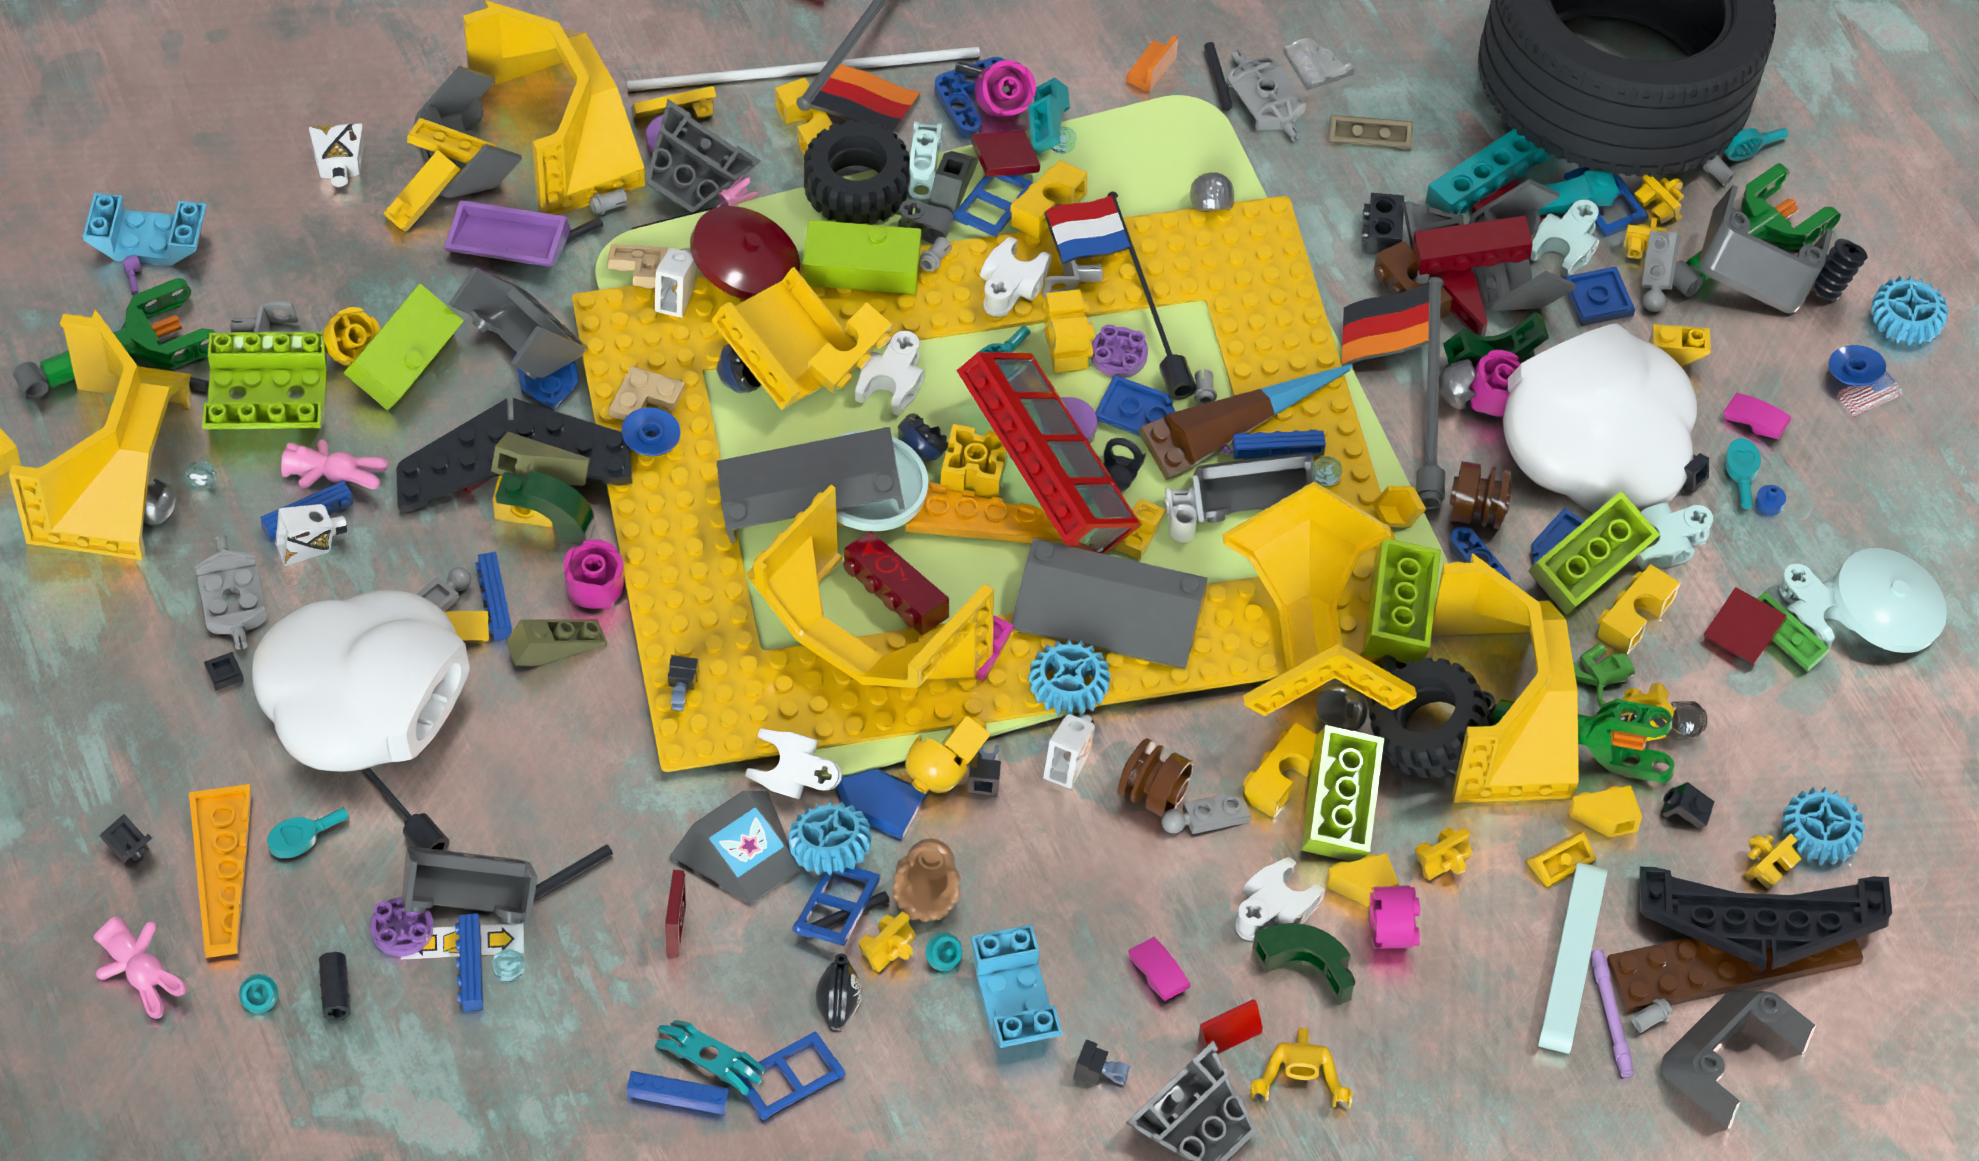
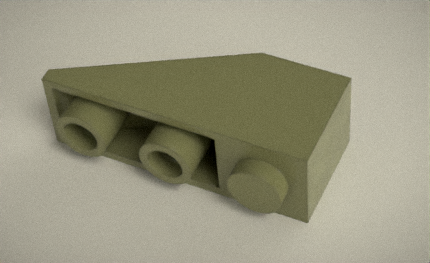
M507 432L495 446L491 472L500 475L509 473L529 477L530 471H536L552 476L569 485L584 486L586 484L590 458Z
M598 619L519 620L507 639L506 644L515 666H542L606 646L607 640Z

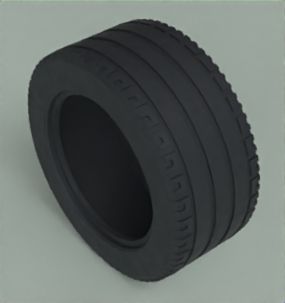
M1491 0L1479 46L1478 70L1480 72V80L1482 81L1483 89H1486V96L1490 98V103L1495 106L1496 112L1501 114V118L1504 121H1508V125L1516 129V133L1520 136L1523 135L1525 140L1533 142L1535 147L1544 149L1548 154H1554L1558 159H1565L1570 164H1578V167H1588L1592 171L1596 169L1611 172L1613 175L1625 174V176L1637 175V177L1648 175L1651 177L1655 176V174L1661 176L1667 173L1675 174L1679 170L1682 172L1687 171L1689 167L1693 169L1698 164L1703 165L1707 163V160H1713L1716 155H1720L1724 150H1727L1733 140V136H1737L1743 130L1750 115L1772 48L1776 28V7L1773 4L1774 0ZM1586 16H1609L1631 20L1664 34L1678 44L1689 57L1663 62L1638 61L1619 57L1588 44L1569 30L1563 21Z

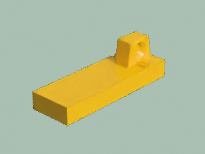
M714 86L635 102L631 107L633 119L664 113L667 99H669L682 109L692 107L696 119L708 118L713 116V102L716 98Z
M422 118L418 119L409 132L407 142L432 152L438 150L444 156L466 163V165L485 144L497 146Z
M437 150L395 198L394 202L387 207L383 215L403 232L407 233L460 171V168Z

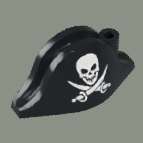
M840 953L836 955L834 962L822 974L816 988V999L830 1031L842 1032L859 1007L863 990L859 977L847 956Z

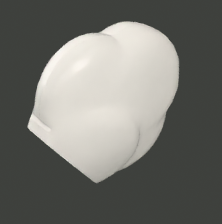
M1615 323L1578 335L1526 360L1508 378V391L1510 393L1506 401L1503 417L1506 443L1516 464L1538 485L1553 492L1565 494L1575 503L1592 513L1598 511L1620 491L1641 512L1645 508L1660 503L1669 504L1682 489L1687 479L1684 467L1693 460L1691 433L1697 418V398L1687 373L1677 361L1661 348L1630 334L1626 329Z
M377 590L360 594L348 600L313 602L279 619L264 635L254 652L252 682L261 709L275 723L279 739L292 757L318 770L346 772L415 758L435 737L453 709L467 680L470 666L465 643L456 635L455 628L450 619L437 605L417 594L397 590Z

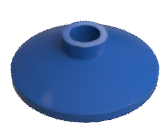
M1844 346L1834 351L1829 358L1828 367L1831 374L1839 381L1849 385L1866 386L1874 384L1882 379L1886 372V362L1883 356L1865 346Z
M653 407L641 408L633 411L625 418L622 425V437L627 446L633 451L642 455L658 456L671 451L678 444L680 426L677 420L667 411Z

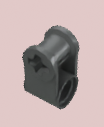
M913 199L906 200L900 205V215L902 217L898 221V227L907 228V224L910 222V228L921 229V240L932 244L935 243L938 237L947 238L954 221V215L948 209L932 206Z

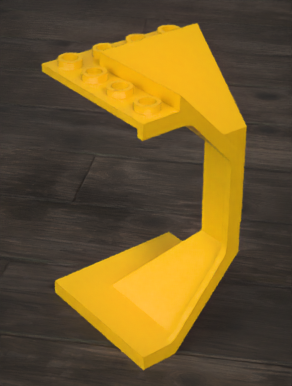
M485 0V9L463 16L468 69L493 76L495 82L491 87L562 62L566 64L576 82L557 132L532 141L538 212L560 216L589 206L590 198L594 197L595 193L602 195L620 188L626 193L645 186V168L618 88L586 32L563 30L559 22Z
M96 309L92 318L83 315L63 314L60 326L64 328L77 389L115 394L105 426L42 467L11 466L9 477L26 544L142 560L145 553L142 530L151 456L168 402L183 404V409H190L192 402L189 387L191 374L137 366Z
M1312 482L1222 534L1224 545L1245 556L1252 563L1276 603L1279 611L1286 672L1243 695L1244 706L1266 716L1334 678L1391 710L1417 698L1414 686L1342 645L1337 611L1338 601L1359 557L1365 551L1391 537L1389 526L1318 483Z
M830 485L823 493L819 492L814 497L812 504L804 512L796 515L792 525L785 532L781 531L766 551H761L756 556L753 563L754 566L746 573V576L796 641L863 685L918 688L926 679L975 677L977 671L983 668L987 660L993 655L994 589L986 584H983L935 636L884 656L824 617L819 585L843 560L842 555L838 553L836 487Z
M1473 553L1470 563L1458 561L1443 563L1434 608L1431 636L1531 633L1537 675L1499 723L1493 726L1467 727L1452 791L1453 802L1572 799L1578 786V690L1566 619L1550 601L1535 600Z

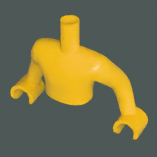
M1299 1028L1297 1030V1043L1282 1042L1276 1046L1261 1079L1254 1080L1250 1087L1249 1098L1253 1100L1254 1094H1262L1265 1097L1264 1101H1268L1270 1085L1276 1077L1282 1062L1285 1063L1287 1076L1300 1080L1317 1078L1320 1066L1322 1065L1326 1082L1333 1094L1332 1106L1336 1107L1338 1101H1344L1348 1105L1347 1108H1351L1353 1097L1352 1090L1340 1084L1329 1048L1322 1045L1309 1044V1030L1307 1028Z

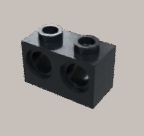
M1371 192L1369 204L1364 203L1363 220H1368V224L1363 225L1362 242H1367L1366 253L1377 254L1402 242L1404 218L1402 202H1404V195Z

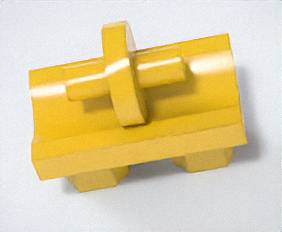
M1644 175L1642 177L1643 185L1634 193L1639 204L1645 208L1655 200L1658 205L1651 210V214L1660 225L1671 218L1676 222L1683 218V214L1679 211L1681 204L1678 202L1684 198V195L1680 192L1683 187L1682 181L1678 178L1669 181L1665 177L1659 183L1653 176Z
M1651 218L1650 225L1639 224V226L1628 224L1623 247H1626L1627 257L1642 258L1643 251L1648 249L1650 231L1668 232L1666 231L1667 228L1656 227V218Z
M1448 827L1440 832L1438 844L1432 846L1424 841L1416 846V859L1422 865L1423 876L1430 881L1450 869L1456 874H1461L1466 870L1464 861L1473 855L1469 845L1470 832L1465 828L1456 832Z
M1757 834L1753 835L1749 840L1751 851L1748 852V856L1752 860H1755L1757 857L1760 859L1743 875L1749 882L1757 878L1767 889L1772 887L1783 877L1773 865L1775 861L1785 871H1788L1802 859L1792 846L1797 839L1792 834H1789L1783 841H1778L1772 847L1771 843L1774 842V838L1771 835L1767 834L1765 837Z
M901 912L897 917L886 914L878 924L880 934L876 938L870 934L865 935L859 941L858 945L861 953L869 958L873 970L880 972L890 961H894L898 956L905 960L912 956L913 950L910 944L914 941L916 934L909 924L910 918L908 914Z

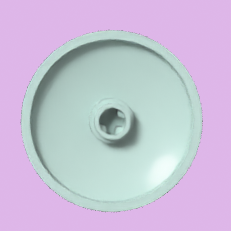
M853 431V432H848V433H845V434H841V435H839V436L850 435V434H855V433H860V432H865V431ZM892 436L905 509L899 510L897 500L895 499L878 501L836 510L837 522L863 531H885L902 526L913 519L921 510L928 490L927 470L918 454L906 443Z
M1863 549L1848 557L1836 574L1834 596L1837 606L1852 629L1870 643L1893 652L1911 653L1930 646L1943 631L1947 620V606L1944 595L1929 572L1911 558L1889 549Z

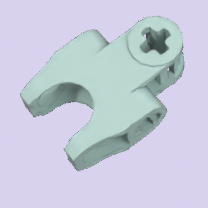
M920 121L914 122L909 166V199L925 204L929 203L937 171L938 154L941 149L942 123L930 125L920 124ZM918 185H924L929 188V192L925 195H918L913 189Z
M1579 200L1572 205L1562 219L1551 213L1548 214L1539 225L1538 232L1532 241L1530 260L1537 261L1545 253L1556 252L1565 258L1561 266L1560 276H1570L1582 269L1594 255L1599 244V239L1592 236L1596 228L1595 221L1599 214L1597 205L1589 200Z
M1660 503L1641 511L1642 515L1656 529L1660 536L1653 541L1655 545L1644 549L1639 554V561L1637 562L1641 570H1646L1652 564L1658 569L1670 568L1691 559L1695 553L1693 546L1701 545L1709 538V528L1713 522L1712 512L1702 505H1692L1673 512L1667 503Z
M1791 564L1785 569L1783 580L1778 587L1780 597L1789 605L1785 609L1828 647L1832 646L1835 636L1825 620H1837L1849 630L1855 631L1844 619L1837 606L1834 596L1835 579L1831 578L1822 583L1805 565Z

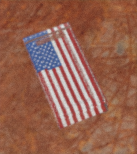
M1886 371L1882 379L1874 384L1866 386L1851 385L1840 390L1838 398L1855 417L1899 397L1902 389Z

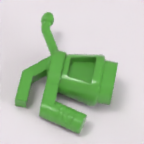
M1598 643L1580 655V661L1588 673L1581 672L1573 661L1576 680L1597 687L1599 707L1606 703L1602 699L1603 687L1608 684L1627 681L1628 677L1635 674L1633 664L1624 652L1611 654L1597 664L1594 663V660L1606 653V648L1602 643Z

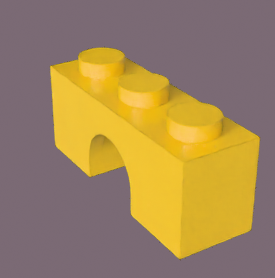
M806 78L775 87V106L785 124L798 121L806 123L797 126V144L803 155H805L810 141L814 137L817 138V134L823 129L829 130V126L832 125L829 113L812 108L808 111H802L797 107V98L802 97L810 86Z
M1059 160L1052 168H1048L1037 182L1032 183L1023 195L1012 202L1010 207L1011 226L1037 239L1041 238L1049 230L1044 212L1049 208L1055 207V204L1078 203L1087 194L1088 173Z
M866 302L847 321L845 331L855 340L856 346L849 351H839L827 342L808 362L807 372L831 393L838 387L844 389L853 378L851 373L857 367L863 369L871 360L872 356L870 354L876 347L882 349L891 339L890 331L892 324Z
M1652 564L1643 573L1641 571L1637 572L1630 583L1631 587L1627 591L1622 590L1616 597L1613 608L1611 610L1605 609L1599 617L1597 624L1600 627L1597 637L1621 653L1624 652L1628 655L1643 637L1647 620L1637 614L1636 611H1648L1660 618L1675 600L1680 582Z
M1297 722L1289 731L1285 729L1279 736L1275 749L1273 751L1268 750L1262 757L1258 770L1256 772L1251 771L1243 782L1245 801L1274 819L1291 798L1293 781L1281 773L1286 770H1294L1308 777L1312 769L1317 734Z

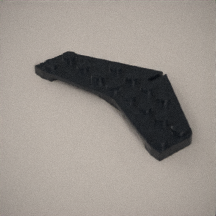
M506 398L398 463L396 468L398 509L400 513L415 511L429 506L430 500L496 476H503L491 472L495 446L507 432L590 458L587 478L602 479L603 484L624 485L633 483L631 449L623 440L622 432L516 398H513L514 420H509V404Z
M1640 866L1639 869L1640 911L1645 917L1763 969H1766L1767 963L1766 948H1771L1773 970L1884 929L1891 922L1892 904L1889 877L1872 876L1858 879L1855 885L1794 895L1737 893L1672 877L1670 870L1658 867Z

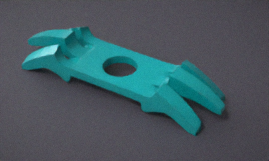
M674 1020L671 1026L660 1025L657 1028V1031L670 1036L676 1041L668 1039L657 1040L656 1048L668 1050L680 1059L685 1058L719 1076L721 1081L730 1083L745 1096L750 1092L749 1088L733 1072L745 1076L758 1085L761 1083L762 1079L752 1070L754 1069L763 1075L766 1070L759 1062L746 1052L734 1050L702 1033L692 1023ZM706 1047H714L718 1050L717 1057L710 1061L703 1060L700 1057V1053Z

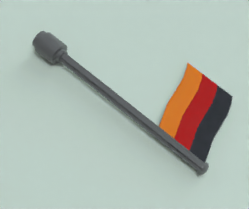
M887 0L872 1L803 96L797 98L796 104L800 110L808 111L812 108L839 116L845 120H853V122L868 120L869 124L875 125L879 123L885 126L886 131L889 129L895 130L921 92L899 87L869 72L841 64Z
M1431 277L1428 279L1427 284L1402 293L1364 299L1349 304L1343 309L1342 366L1364 359L1399 354L1428 344L1425 465L1419 468L1416 473V491L1426 509L1439 508L1445 499L1446 472L1437 465L1441 287L1444 285V281L1440 277Z

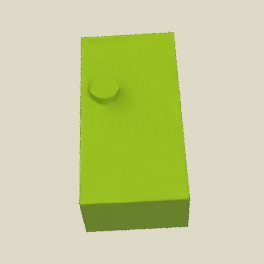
M808 220L803 257V278L809 286L916 294L921 251V229Z
M419 283L343 373L388 411L403 396L464 320Z
M1620 491L1538 560L1528 572L1560 609L1568 615L1648 547L1660 534L1627 496Z
M1390 538L1380 543L1374 559L1363 654L1380 658L1389 655L1395 658L1396 661L1403 663L1413 660L1415 663L1422 662V658L1426 657L1431 644L1440 549Z
M1325 725L1316 736L1301 851L1351 862L1361 860L1370 852L1384 738Z

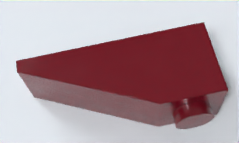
M1472 269L1445 271L1436 275L1429 274L1428 279L1440 277L1444 281L1443 288L1452 297L1450 312L1468 331L1485 336L1488 321Z

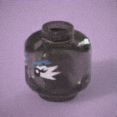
M1696 701L1670 702L1674 708L1672 729L1668 736L1676 740L1698 738L1707 727L1708 718L1706 711Z

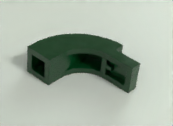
M1535 312L1511 330L1499 335L1480 336L1463 328L1444 342L1443 346L1449 366L1452 363L1469 359L1475 369L1480 359L1493 350L1511 352L1519 357L1517 361L1521 364L1535 356L1534 349L1549 339L1543 316Z
M530 471L529 477L509 473L503 474L495 495L497 503L527 508L543 514L555 525L559 541L583 545V541L590 539L595 525L594 513L587 500L574 488L559 479L536 471Z
M1299 923L1273 925L1255 932L1253 950L1266 972L1288 964L1308 965L1323 975L1340 1005L1352 999L1355 979L1352 972L1348 969L1351 955L1335 937L1314 926Z

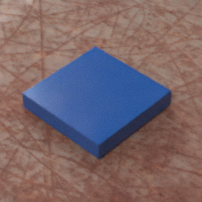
M1617 267L1563 277L1576 284L1577 289L1567 295L1581 326L1634 316L1635 307Z

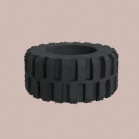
M845 120L844 124L839 125L837 122L830 125L829 130L823 129L817 134V138L814 137L810 141L804 155L805 195L807 200L811 202V206L818 213L822 211V216L828 220L835 219L836 222L868 223V225L877 224V220L881 219L884 221L890 218L892 212L896 213L899 211L900 205L906 201L909 193L910 155L906 150L903 140L897 139L898 135L892 130L886 131L885 126L879 123L875 125L869 124L868 120H861V122ZM849 166H864L875 170L879 174L870 179L856 181L845 179L837 175L836 172Z
M1422 658V662L1415 663L1413 660L1406 663V667L1402 669L1396 668L1390 673L1414 686L1417 698L1394 710L1371 699L1373 705L1369 708L1370 726L1374 736L1384 738V756L1388 758L1395 768H1401L1404 773L1414 775L1417 772L1419 777L1429 778L1430 774H1436L1437 777L1446 775V771L1451 769L1454 772L1457 771L1467 727L1490 726V712L1475 677L1470 672L1465 671L1462 665L1458 663L1451 665L1449 660L1438 658L1437 662L1433 661L1432 658ZM1443 702L1455 706L1451 718L1434 731L1414 733L1405 729L1409 717L1426 704Z

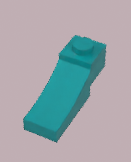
M1054 77L1036 87L1034 103L1028 105L1031 145L1037 154L1060 144L1063 112L1070 109L1068 87Z
M1600 170L1585 171L1583 175L1576 178L1543 185L1559 192L1560 197L1539 209V215H1548L1550 213L1553 215L1566 214L1572 205L1579 200H1589L1597 206H1612L1619 193L1613 174Z

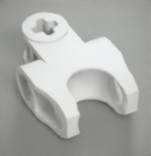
M1008 237L996 247L986 259L980 274V278L987 281L984 287L986 297L983 301L985 312L990 316L1002 317L1010 312L1020 296L1033 301L1043 287L1045 277L1051 265L1052 255L1047 252H1041L1035 260L1030 262L1019 261L1014 258L1018 240L1012 237Z
M900 331L894 334L883 355L872 351L870 354L872 356L871 360L861 369L855 390V401L864 403L871 393L876 390H888L894 394L891 403V414L900 416L908 405L916 398L925 376V370L916 367L919 362V338L916 334L910 331Z
M760 728L758 737L773 743L779 749L780 761L777 767L768 772L748 768L745 777L764 785L770 791L796 799L801 798L804 785L818 790H832L840 784L842 780L840 766L832 760L814 755L818 740L794 732H777ZM828 767V773L832 774V778L822 783L823 778L818 775L819 771L825 770Z
M1291 857L1266 866L1244 886L1243 893L1249 898L1239 906L1238 918L1235 924L1236 932L1242 939L1254 941L1255 932L1267 927L1285 923L1303 924L1324 899L1325 889L1319 884L1300 892L1288 888L1285 882L1295 872L1294 866L1296 865V862Z

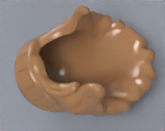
M923 839L914 844L907 856L897 862L892 886L893 899L896 900L899 909L909 915L910 920L920 919L923 922H928L929 920L934 921L936 919L940 921L942 917L948 915V910H952L955 903L958 902L961 878L955 867V858L949 846L938 839Z

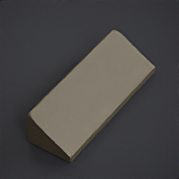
M1331 115L1329 142L1411 149L1413 121Z

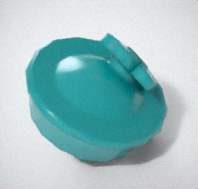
M942 932L930 938L926 945L925 954L931 967L938 971H949L959 964L962 959L963 950L956 936L951 933Z
M254 974L242 982L239 989V998L247 1010L254 1013H263L275 1005L279 992L272 978L263 974Z

